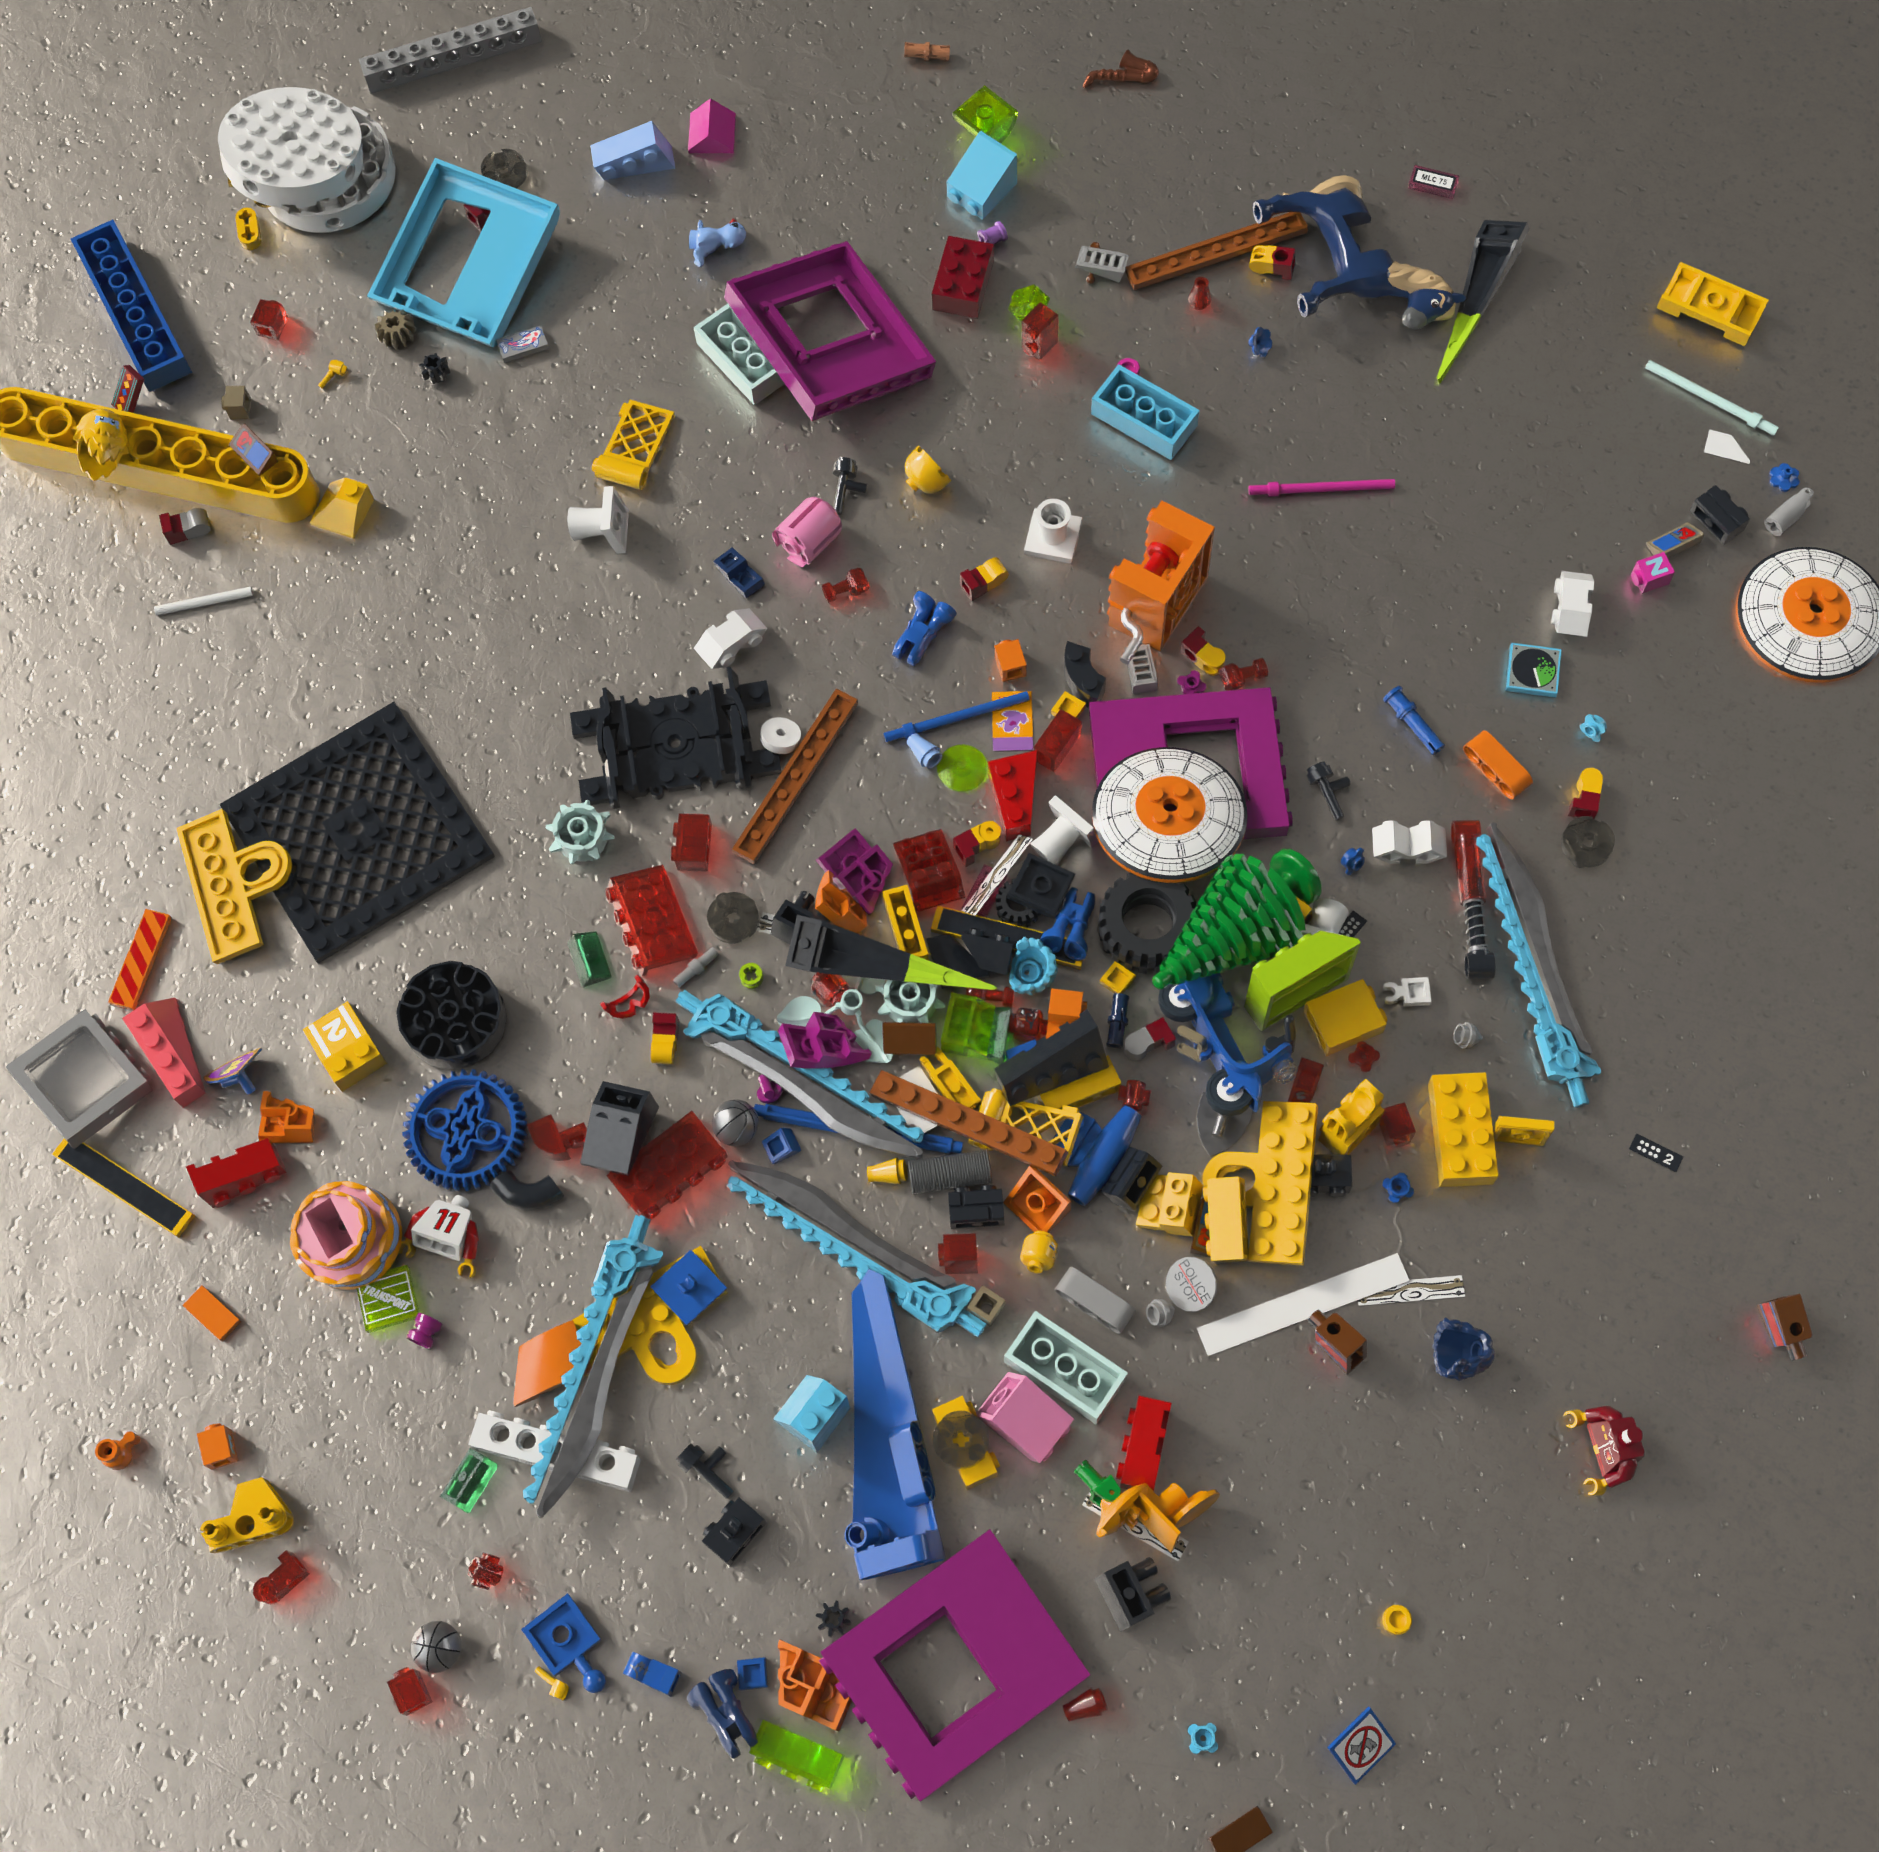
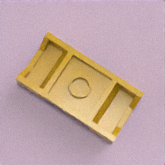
M1680 262L1670 284L1660 298L1657 309L1678 318L1681 313H1684L1725 331L1724 338L1746 346L1769 300Z

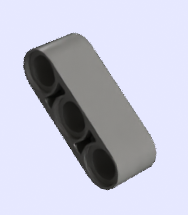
M1069 1267L1054 1289L1062 1298L1118 1334H1121L1136 1312L1129 1303L1073 1267Z

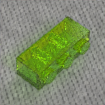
M762 1720L756 1734L758 1743L750 1748L749 1754L755 1756L753 1762L768 1769L771 1764L782 1768L779 1774L796 1780L797 1776L808 1779L806 1786L820 1792L823 1791L824 1787L831 1790L844 1755Z

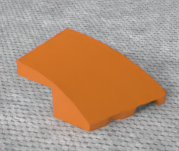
M573 1320L556 1326L519 1346L513 1400L514 1407L535 1400L541 1394L564 1386L562 1385L561 1376L574 1367L569 1362V1353L581 1346L580 1341L577 1340V1329ZM590 1362L584 1375L590 1374L592 1369Z
M779 1640V1705L839 1732L852 1699L850 1696L847 1699L843 1698L835 1686L840 1681L834 1672L829 1675L819 1662L820 1657Z

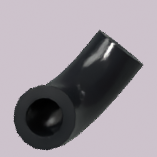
M509 1170L497 1176L490 1184L492 1191L507 1205L523 1210L543 1209L564 1197L549 1175L536 1183L527 1184L521 1182Z

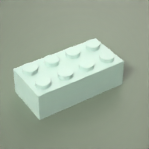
M726 304L693 327L696 342L753 405H756L785 384L729 304Z
M1037 1311L1033 1313L1004 1355V1363L1020 1374L1027 1376L1032 1382L1095 1425H1097L1127 1380L1128 1372Z

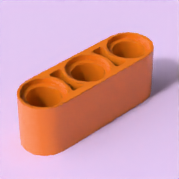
M1483 730L1463 746L1464 753L1469 760L1507 798L1514 799L1533 784V779L1529 772L1489 732Z

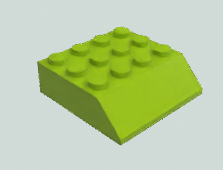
M1318 931L1313 935L1308 933L1301 937L1295 946L1291 948L1286 946L1275 954L1276 957L1270 961L1262 960L1253 967L1244 1008L1260 1031H1264L1284 1019L1285 1016L1304 1007L1307 1001L1320 997L1347 981L1361 944L1359 939L1325 931Z

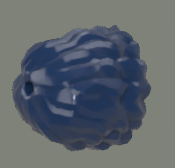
M1445 1317L1439 1322L1436 1327L1437 1332L1434 1334L1432 1348L1434 1350L1435 1370L1440 1376L1461 1381L1474 1377L1491 1366L1494 1361L1495 1351L1492 1347L1493 1341L1485 1331L1474 1328L1470 1323L1461 1322L1457 1319L1448 1320Z

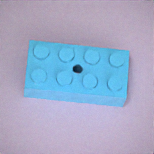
M1119 364L1092 397L1091 414L1170 460L1174 458L1198 426L1200 411Z

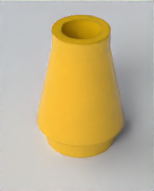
M897 1157L874 1166H868L867 1176L869 1182L901 1184L902 1181H907L908 1171L905 1159L899 1160Z

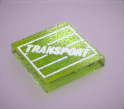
M408 1265L390 1269L377 1281L356 1288L367 1333L414 1320L417 1314L420 1313Z

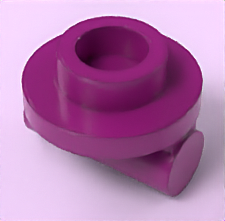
M764 1075L758 1077L760 1087L757 1091V1097L762 1103L775 1102L781 1096L783 1088L770 1081Z

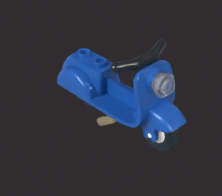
M1213 973L1211 976L1202 978L1199 977L1193 981H1185V983L1179 985L1169 984L1160 990L1158 1002L1163 1014L1176 1022L1191 1021L1196 1030L1194 1031L1183 1025L1178 1027L1177 1033L1194 1042V1048L1185 1043H1178L1177 1051L1197 1062L1210 1058L1217 1071L1208 1080L1205 1093L1208 1104L1217 1113L1225 1116H1235L1242 1114L1249 1107L1257 1113L1262 1100V1085L1271 1079L1275 1082L1286 1084L1296 1078L1295 1074L1298 1072V1068L1293 1064L1294 1060L1291 1057L1296 1041L1295 1019L1292 1015H1287L1284 1018L1285 1034L1279 1038L1275 1036L1269 1037L1263 1046L1264 1057L1248 1064L1224 1021V1018L1232 1015V1007L1235 1006L1231 993L1229 991L1225 992L1220 973Z

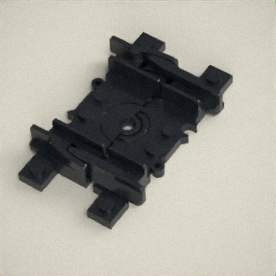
M727 667L730 688L725 689L726 694H724L723 683L712 684V681H708L709 690H705L701 695L696 687H690L687 690L688 697L680 694L654 698L650 695V702L646 706L639 705L638 698H635L632 703H626L624 695L620 696V700L615 701L614 695L607 687L602 688L603 696L599 699L600 708L570 713L573 738L597 736L598 752L602 763H604L602 766L603 776L578 780L581 803L589 800L590 806L610 803L611 808H620L617 786L623 785L624 792L630 793L632 798L645 797L651 792L653 799L660 800L664 796L663 789L669 792L692 788L702 791L701 785L706 780L712 781L714 789L719 784L734 781L738 789H746L752 785L751 776L758 778L781 774L779 754L767 749L753 751L751 741L745 740L751 738L747 710L771 707L767 680L739 685L738 675L731 667ZM727 717H728V719H729V721H730V724H731L732 735H731V732H730V727H729V723H728ZM673 741L680 742V745L676 748L671 746Z

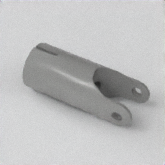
M1803 488L1798 494L1786 500L1765 519L1766 529L1775 536H1781L1803 516L1804 511L1811 505L1809 499L1814 494L1811 488Z

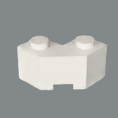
M1562 571L1561 577L1556 578L1554 593H1557L1559 605L1558 610H1553L1551 624H1555L1556 633L1587 637L1592 614L1590 598L1594 590L1592 574Z
M750 608L730 612L726 615L728 619L717 628L714 625L708 628L694 647L711 669L730 666L734 662L735 655L739 649L756 647L762 641V636L767 627Z
M1391 820L1383 822V825L1372 828L1374 857L1389 864H1400L1401 859H1416V864H1427L1447 857L1446 828L1435 824L1433 821H1422L1417 826L1407 828L1398 824L1397 821Z

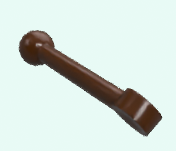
M1093 242L1090 247L1100 249L1098 242ZM1090 272L1086 278L1088 284L1095 282L1094 274Z

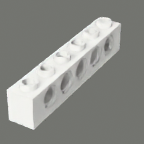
M488 1411L487 1415L483 1413L478 1414L468 1444L472 1449L532 1466L543 1459L544 1456L539 1453V1443L551 1436L546 1425H541L540 1429L530 1426V1422L527 1420L514 1418L512 1422L503 1419V1414L494 1411ZM503 1429H508L510 1432L508 1439L498 1442V1433ZM561 1435L558 1443L563 1444L564 1435ZM534 1436L536 1438L535 1445L530 1449H524L523 1443L525 1439ZM597 1439L593 1450L576 1478L631 1492L641 1459L635 1455L636 1451L624 1446H620L619 1450L608 1447L609 1443ZM615 1458V1465L611 1470L605 1471L602 1469V1463L605 1459ZM550 1464L548 1470L552 1471L554 1465Z

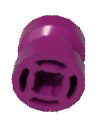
M418 1313L415 1318L416 1329L409 1330L406 1338L417 1345L431 1349L434 1343L431 1336L439 1332L443 1324L428 1315Z

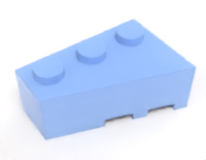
M652 121L590 145L594 169L604 180L676 169L672 146Z

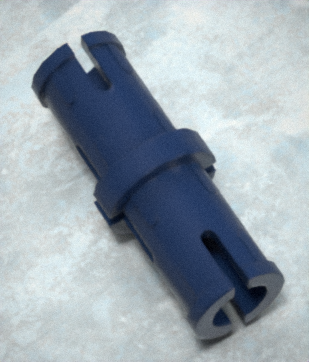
M1113 994L1111 1015L1107 1019L1109 1032L1106 1046L1110 1048H1123L1125 1026L1128 1025L1129 1021L1126 1016L1130 997L1126 994Z

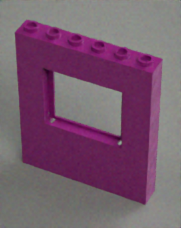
M848 241L834 244L828 248L816 250L810 254L795 257L789 261L774 264L771 267L753 271L745 276L727 281L724 299L811 421L926 380L933 375L936 360ZM837 288L867 330L806 351L777 309Z
M1271 687L1089 702V719L1097 787L1105 774L1124 758L1146 749L1168 747L1167 735L1235 729L1243 792L1247 805V826L1243 840L1287 836L1289 827L1293 826L1292 812L1287 811L1286 803L1290 802L1289 789L1284 788L1283 780H1286V766L1281 765L1280 757H1283V744L1278 742L1277 734H1280L1279 719L1274 717V711H1277L1276 696H1272ZM1173 804L1163 806L1165 810L1170 812L1177 809Z
M990 1529L820 1652L823 1658L819 1660L827 1674L829 1675L834 1672L840 1681L835 1686L843 1698L847 1699L850 1696L856 1705L852 1711L861 1724L867 1722L872 1729V1732L868 1735L877 1749L883 1746L889 1757L885 1761L893 1773L896 1774L900 1771L906 1780L901 1785L909 1797L913 1799L916 1796L920 1802L1090 1676L1088 1670ZM945 1614L996 1690L931 1738L880 1661Z

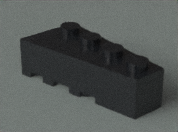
M1087 1009L1080 1013V1018L1071 1024L1066 1022L1058 1027L1060 1031L1047 1039L1044 1036L1036 1041L1035 1047L1029 1051L1023 1050L994 1068L1000 1089L1009 1106L1109 1067L1098 1026Z

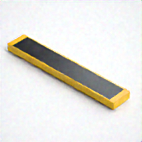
M938 905L931 925V932L941 935H952L957 939H961L964 931H969L970 928L984 930L985 935L995 937L996 933L1010 936V941L1016 942V944L1023 937L1040 939L1044 933ZM1064 938L1061 950L1053 953L1056 957V964L1081 970L1083 960H1072L1065 955L1064 946L1067 938Z
M63 1139L52 1153L56 1158L178 1238L195 1217L194 1214L84 1142L73 1149Z

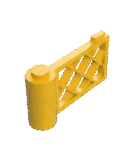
M629 400L628 404L623 403L618 413L621 419L604 454L594 459L592 471L595 473L596 478L642 490L646 485L650 467L675 414L674 411ZM633 409L643 411L644 415L632 419L630 414ZM658 416L666 418L663 423L654 425L652 421L653 418ZM648 420L651 427L639 432L636 425ZM633 427L635 433L623 437L622 431ZM655 433L656 440L646 444L643 437ZM639 439L642 446L630 450L627 443ZM624 445L627 451L622 454L612 453L614 448ZM646 451L648 457L645 462L635 459L634 455Z
M999 1089L985 1092L978 1111L1006 1124L1009 1122L1015 1128L1030 1121L1034 1131L1029 1134L1038 1136L1043 1139L1041 1133L1054 1126L1059 1136L1049 1142L1056 1145L1062 1141L1064 1144V1149L1067 1150L1068 1155L1062 1164L1063 1166L1068 1165L1083 1120V1116L1079 1113L1080 1110L1078 1108L1063 1105L1062 1110L1025 1101L1009 1106L1004 1094ZM1013 1108H1022L1026 1116L1013 1123L1010 1117ZM1041 1113L1047 1114L1050 1121L1037 1128L1033 1118ZM1066 1118L1074 1120L1071 1129L1061 1133L1057 1124ZM971 1139L968 1140L969 1144L979 1149L994 1150Z

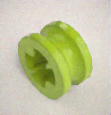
M747 963L741 967L739 977L744 987L755 989L762 984L763 973L759 965ZM750 971L752 974V971H755L757 978L755 980L751 978V981H748L746 973Z

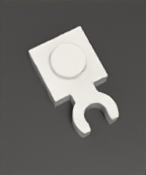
M1428 977L1403 978L1401 986L1392 982L1385 983L1383 986V991L1390 990L1394 993V996L1385 998V1004L1391 1005L1398 1000H1403L1404 1007L1431 1004Z

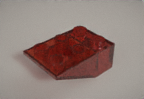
M942 829L929 831L925 834L893 843L916 913L965 898L961 875Z

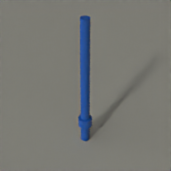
M1025 691L919 723H906L902 725V728L884 732L885 742L903 737L908 739L914 733L924 732L1030 701L1029 695Z

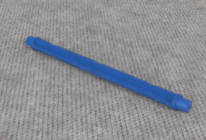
M755 1104L754 1106L758 1116L763 1117L765 1120L838 1133L824 1124L813 1112L770 1104ZM885 1126L919 1148L951 1154V1152L962 1154L964 1142L954 1141L953 1138L924 1133L922 1142L914 1143L889 1126Z

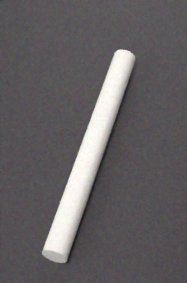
M246 587L154 606L156 616L251 597L254 594L252 587Z

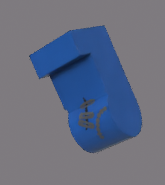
M633 1651L623 1671V1674L670 1697L682 1673L678 1669Z

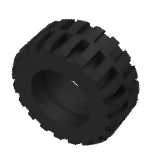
M1132 873L1127 874L1126 880L1120 877L1114 882V888L1109 887L1107 889L1105 897L1100 904L1098 927L1100 941H1103L1104 950L1107 954L1112 953L1113 961L1119 964L1121 961L1124 962L1125 968L1130 971L1134 967L1138 968L1139 973L1147 974L1148 969H1153L1154 973L1160 972V965L1165 957H1168L1170 949L1178 935L1182 932L1184 924L1189 920L1190 914L1196 907V900L1193 895L1189 896V888L1185 884L1180 886L1178 883L1151 881ZM1138 905H1155L1169 914L1173 921V926L1166 935L1160 938L1143 939L1133 935L1125 927L1124 915Z

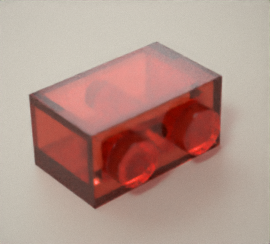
M1041 302L1022 320V348L1027 355L1034 356L1039 361L1058 343V314Z
M1060 709L1033 747V751L1037 750V763L1055 772L1080 737L1082 721Z
M679 813L678 822H674L673 837L676 838V846L671 847V861H675L677 870L708 871L712 832L710 815Z
M976 1233L943 1235V1243H938L939 1266L945 1267V1274L978 1273Z

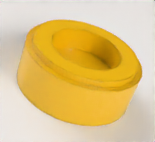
M1392 1605L1383 1613L1382 1623L1390 1634L1402 1635L1410 1629L1412 1616L1404 1606Z

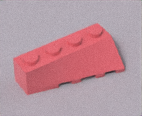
M176 998L144 1003L122 1018L177 1103L184 1108L206 1094Z

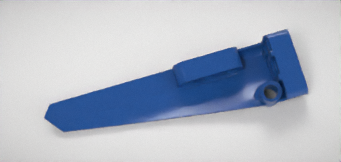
M868 1269L863 1279L852 1292L854 1363L853 1522L847 1526L844 1534L846 1543L854 1548V1558L859 1580L891 1575L946 1559L932 1501L936 1497L934 1481L885 1275ZM862 1529H863V1531H864V1539H863V1540H862L861 1537H860V1533H861V1530H862Z

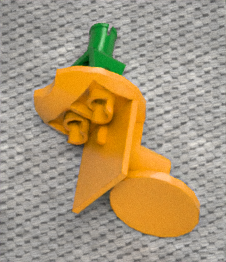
M1084 1460L1082 1462L1083 1465H1079L1074 1470V1474L1091 1489L1090 1500L1101 1508V1520L1097 1530L1099 1537L1117 1532L1118 1528L1125 1523L1133 1529L1138 1523V1518L1170 1553L1174 1550L1181 1533L1177 1528L1183 1527L1195 1520L1209 1509L1220 1496L1216 1489H1212L1210 1491H1199L1188 1498L1185 1491L1176 1483H1172L1159 1496L1146 1483L1133 1486L1122 1493L1111 1474L1108 1477H1102L1087 1460Z

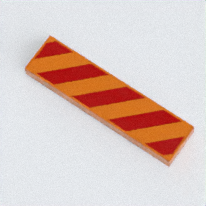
M145 909L108 1000L110 1005L132 1011L136 1009L172 917L169 914Z

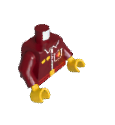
M1611 1406L1586 1409L1584 1413L1579 1409L1565 1412L1564 1415L1572 1414L1575 1418L1573 1424L1566 1425L1569 1428L1581 1426L1585 1421L1588 1422L1586 1424L1602 1477L1604 1476V1479L1588 1478L1585 1480L1584 1485L1595 1484V1490L1588 1493V1495H1603L1606 1487L1613 1488L1634 1477L1638 1462L1645 1456V1451L1641 1442L1643 1433L1636 1426L1632 1416L1623 1417L1620 1411Z

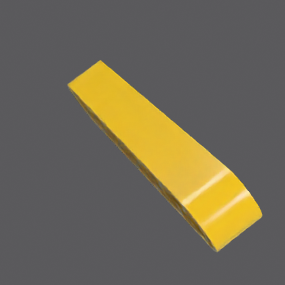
M8 387L0 390V450L11 460L90 478L86 472L83 473L80 469L77 457V442L73 437L77 431L76 426L85 414L96 409H108L122 418L123 424L128 431L126 437L128 439L127 447L129 454H123L115 471H112L107 479H104L103 476L98 479L100 481L284 523L298 522L307 518L319 504L320 490L304 457L293 449L265 443L274 452L278 463L259 477L229 446L234 437L233 435L19 387Z

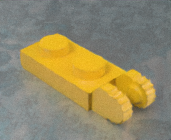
M938 1046L934 1056L942 1066L936 1070L928 1058L925 1056L919 1058L930 1079L944 1097L971 1109H975L981 1104V1099L952 1060H948Z

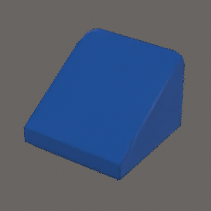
M780 1128L761 1141L772 1164L781 1162L802 1151L790 1128Z

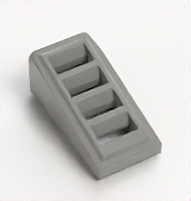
M1082 246L1075 267L1120 282L1129 255ZM1086 255L1091 256L1089 262H1085ZM1095 259H1099V264L1094 263Z
M1149 644L1140 645L1136 653L1145 652V655L1133 657L1127 665L1133 694L1158 690V680ZM1147 660V663H1141V664H1134V663H1133V662H1136V661ZM1148 668V671L1135 672L1136 669ZM1150 676L1147 679L1137 680V677Z

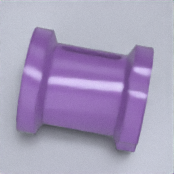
M1000 221L995 222L994 226L984 231L979 230L977 232L981 242L996 244L1000 241L1005 242L1008 240L1006 229Z

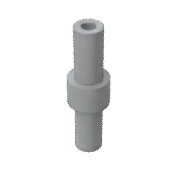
M712 947L700 958H694L687 964L688 967L673 979V982L680 988L694 975L697 977L705 970L704 967L719 955L718 952Z

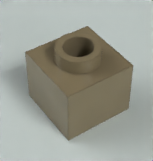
M226 386L225 396L221 398L222 409L226 410L230 419H249L251 397L246 387Z
M982 1285L967 1309L968 1312L991 1327L1006 1305V1301ZM983 1305H990L992 1310L988 1313L983 1312L981 1309Z

